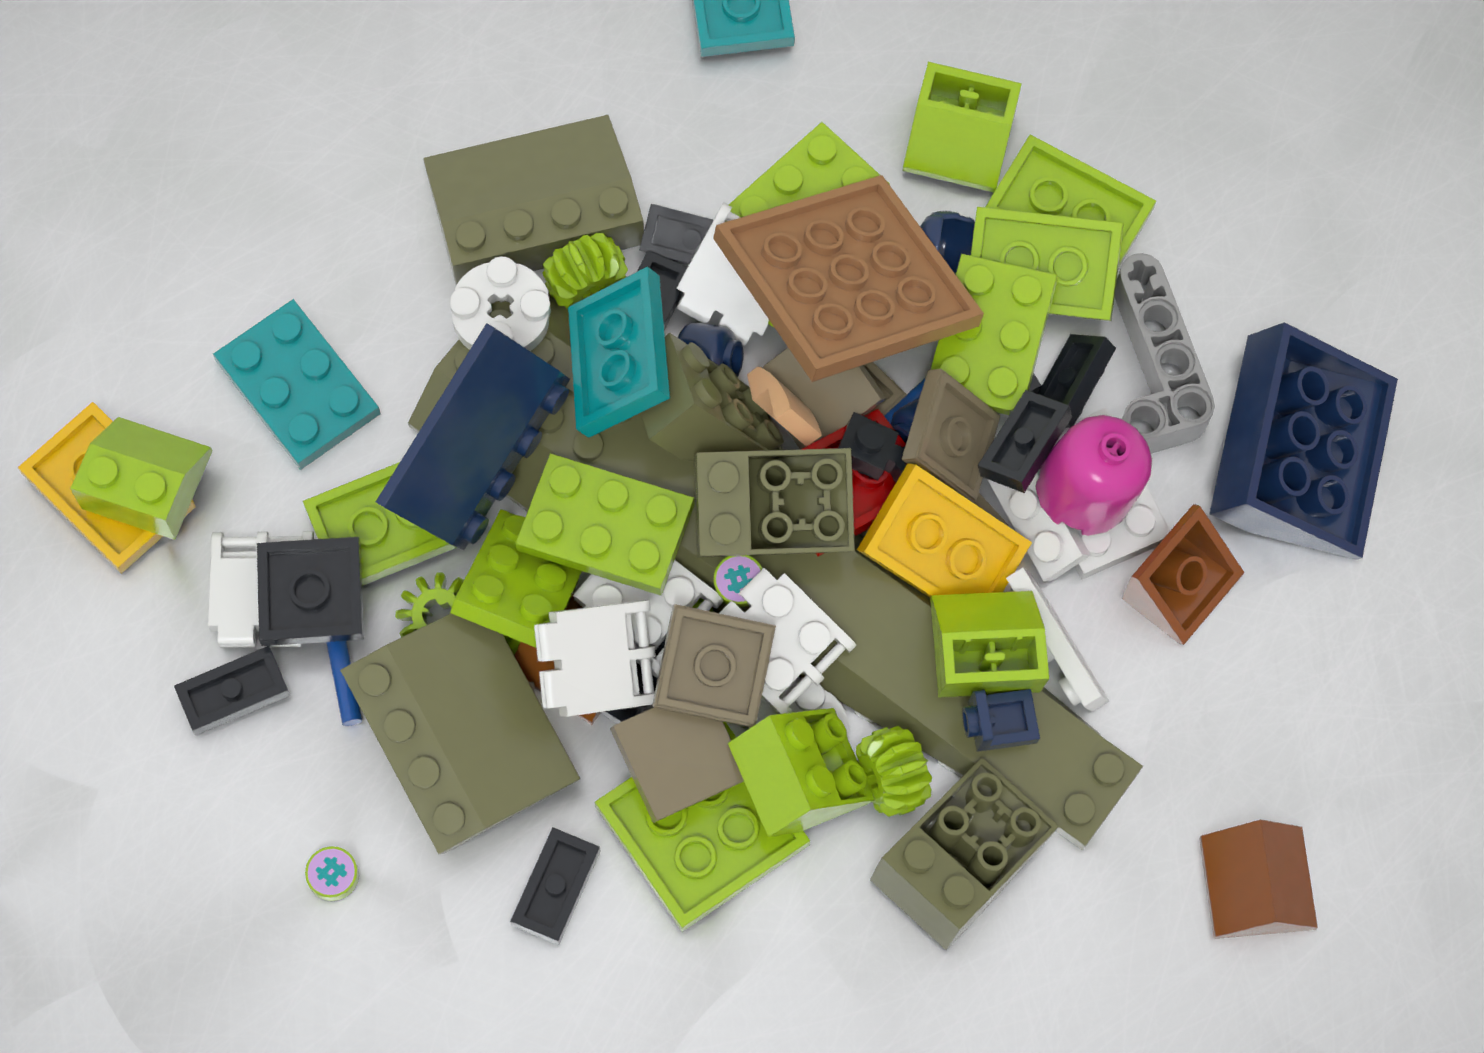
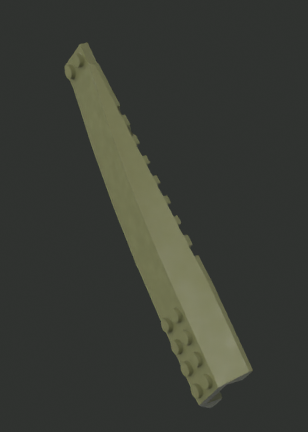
M548 292L551 309L548 330L543 340L530 352L570 378L566 386L569 389V394L561 409L555 415L549 413L539 429L542 432V438L535 451L528 458L522 457L512 473L516 476L515 482L506 497L528 512L551 453L694 497L695 503L694 461L681 460L649 440L640 413L590 438L576 430L569 312L565 306H558L555 298L551 297ZM507 301L492 303V311L489 316L495 318L498 315H502L506 319L512 315L509 309L511 303ZM460 340L454 344L434 368L409 419V427L417 433L469 352V349ZM694 506L675 560L716 591L714 573L718 564L726 557L697 558ZM861 534L854 537V552L824 553L819 557L815 553L751 556L759 562L762 569L765 568L776 580L785 573L857 645L850 653L845 650L822 673L824 680L820 685L824 690L835 696L838 701L852 708L855 714L872 724L877 723L883 728L888 727V729L899 726L903 730L908 729L913 734L915 742L921 744L923 752L938 760V764L961 778L983 757L1059 826L1056 830L1057 833L1082 851L1143 768V765L1103 738L1098 731L1045 687L1039 693H1032L1040 740L1037 744L977 752L974 737H966L962 719V708L968 706L971 696L938 697L930 597L859 552L857 548L864 538ZM722 602L717 609L712 608L715 613H720L728 604ZM750 606L739 608L745 613ZM833 640L811 664L815 667L837 642ZM802 672L798 677L803 679L806 675Z

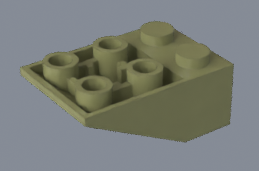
M668 333L665 336L670 399L640 413L649 440L679 459L694 461V455L700 452L782 450L781 445L784 443L782 434L772 423L770 415L752 400L750 387L739 380L727 365L721 364L718 366L708 359L696 344L691 342L687 345L673 334Z
M851 448L700 452L694 455L697 558L855 551Z
M981 757L881 858L870 881L947 950L984 912L1059 826Z

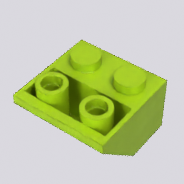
M928 61L902 171L994 193L997 188L1022 83Z
M1033 591L931 595L938 697L971 696L977 690H985L986 695L1031 689L1032 693L1041 692L1049 680L1045 627Z
M834 708L769 715L728 743L768 837L802 832L868 805L875 800L867 783L866 773L859 765L848 741L846 728L838 718Z

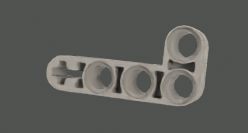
M1144 253L1133 254L1122 263L1116 282L1115 300L1151 394L1131 401L1126 407L1122 419L1129 424L1135 420H1143L1152 426L1153 432L1141 433L1147 441L1152 454L1193 442L1200 438L1213 415L1215 404L1163 267L1151 255ZM1147 285L1144 292L1142 286ZM1148 320L1158 321L1166 330L1162 332L1152 331L1144 322ZM1165 363L1175 364L1181 369L1183 374L1170 375L1163 370L1161 365ZM1186 406L1193 408L1197 411L1200 418L1194 420L1187 419L1180 414L1178 408Z

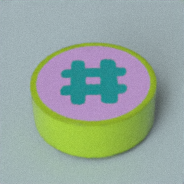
M728 556L718 564L714 573L715 590L723 602L729 604L733 601L738 607L749 606L747 601L738 593L762 570L761 565L751 556Z
M330 846L316 851L310 857L305 868V877L311 891L317 897L326 901H338L346 898L354 891L359 880V870L353 856L348 851L340 847Z

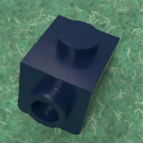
M1031 689L986 695L985 690H977L972 693L968 706L962 708V719L966 737H974L977 752L1037 744L1040 740Z

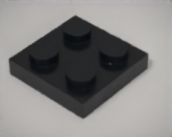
M359 537L257 543L258 618L261 646L364 640L361 542Z

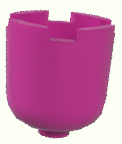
M1099 415L1083 419L1068 429L1052 448L1040 468L1039 479L1036 482V492L1041 507L1054 523L1059 525L1063 522L1071 528L1082 530V535L1090 536L1108 532L1123 521L1150 480L1152 456L1148 443L1137 428L1121 418Z

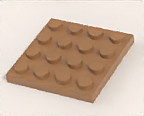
M883 175L716 225L714 241L812 382L979 327L984 315L983 311Z

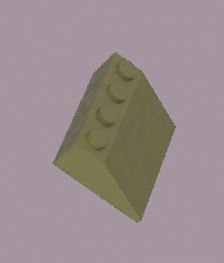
M609 115L423 158L456 285L467 272L481 264L489 263L496 257L510 258L514 263L524 265L532 271L544 269L543 263L547 258L553 256L555 249L563 248L568 244V241H576L583 235L591 237L596 233H604L606 237H612L615 245L619 246L621 250L641 245L644 233L643 217L632 178Z
M449 614L381 647L340 670L438 854L447 853L581 779L503 634Z

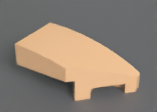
M758 366L747 374L752 400L801 443L808 446L822 436L819 425L811 410L770 372Z

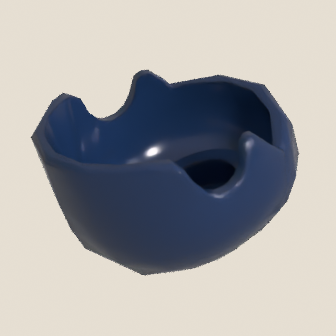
M933 212L925 218L920 227L956 275L961 254L971 256L975 221L970 217L961 216L957 212Z

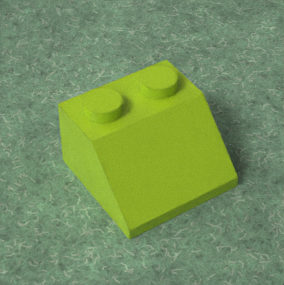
M117 417L90 443L70 489L83 510L175 540L213 450L209 446Z

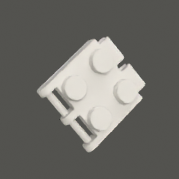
M723 202L676 289L684 292L677 309L704 324H708L715 310L722 313L723 315L717 325L728 327L735 334L736 340H739L743 346H746L753 331L761 336L764 334L769 325V319L713 239L716 225L724 223L725 220L731 221L741 218L730 212L732 207Z
M303 531L302 536L269 537L268 532H257V537H224L223 532H212L208 627L211 632H218L217 640L220 648L256 646V631H259L257 543L313 540L314 531ZM224 547H256V551L224 552ZM301 644L274 645L270 647H301Z
M674 560L662 596L593 574L587 578L573 595L574 600L583 608L650 600V611H646L649 646H654L655 650L667 636L672 606L674 604L692 608L698 599L702 598L704 601L697 609L709 611L711 607L717 609L723 602L716 591L676 560ZM631 613L634 648H638L636 615ZM664 648L655 658H651L652 675L657 678ZM640 659L636 660L641 665Z
M763 568L738 593L747 601L750 608L744 613L731 601L719 614L776 625L762 698L779 714L791 713L792 710L789 707L810 685L814 683L818 686L824 680L822 673L845 650L850 653L857 645L785 573L776 580ZM835 640L837 644L814 667L811 663ZM803 672L806 676L781 700L779 696Z
M650 600L549 612L550 623L534 625L538 661L554 660L555 666L553 670L539 672L543 708L559 707L560 716L569 717L653 704L655 692L651 658L656 656L655 647L649 646L646 611H650ZM631 613L636 615L638 648H634ZM638 659L641 662L644 694H639L636 660Z

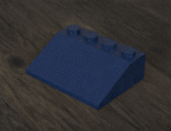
M1285 322L1248 335L1209 514L1249 533L1355 560L1363 558L1398 379Z
M486 323L375 502L462 550H465L469 543L475 544L488 526L489 519L485 516L495 500H503L511 490L516 478L512 473L522 457L528 458L531 456L540 443L542 432L539 429L549 413L555 415L565 403L569 394V389L566 386L570 378Z

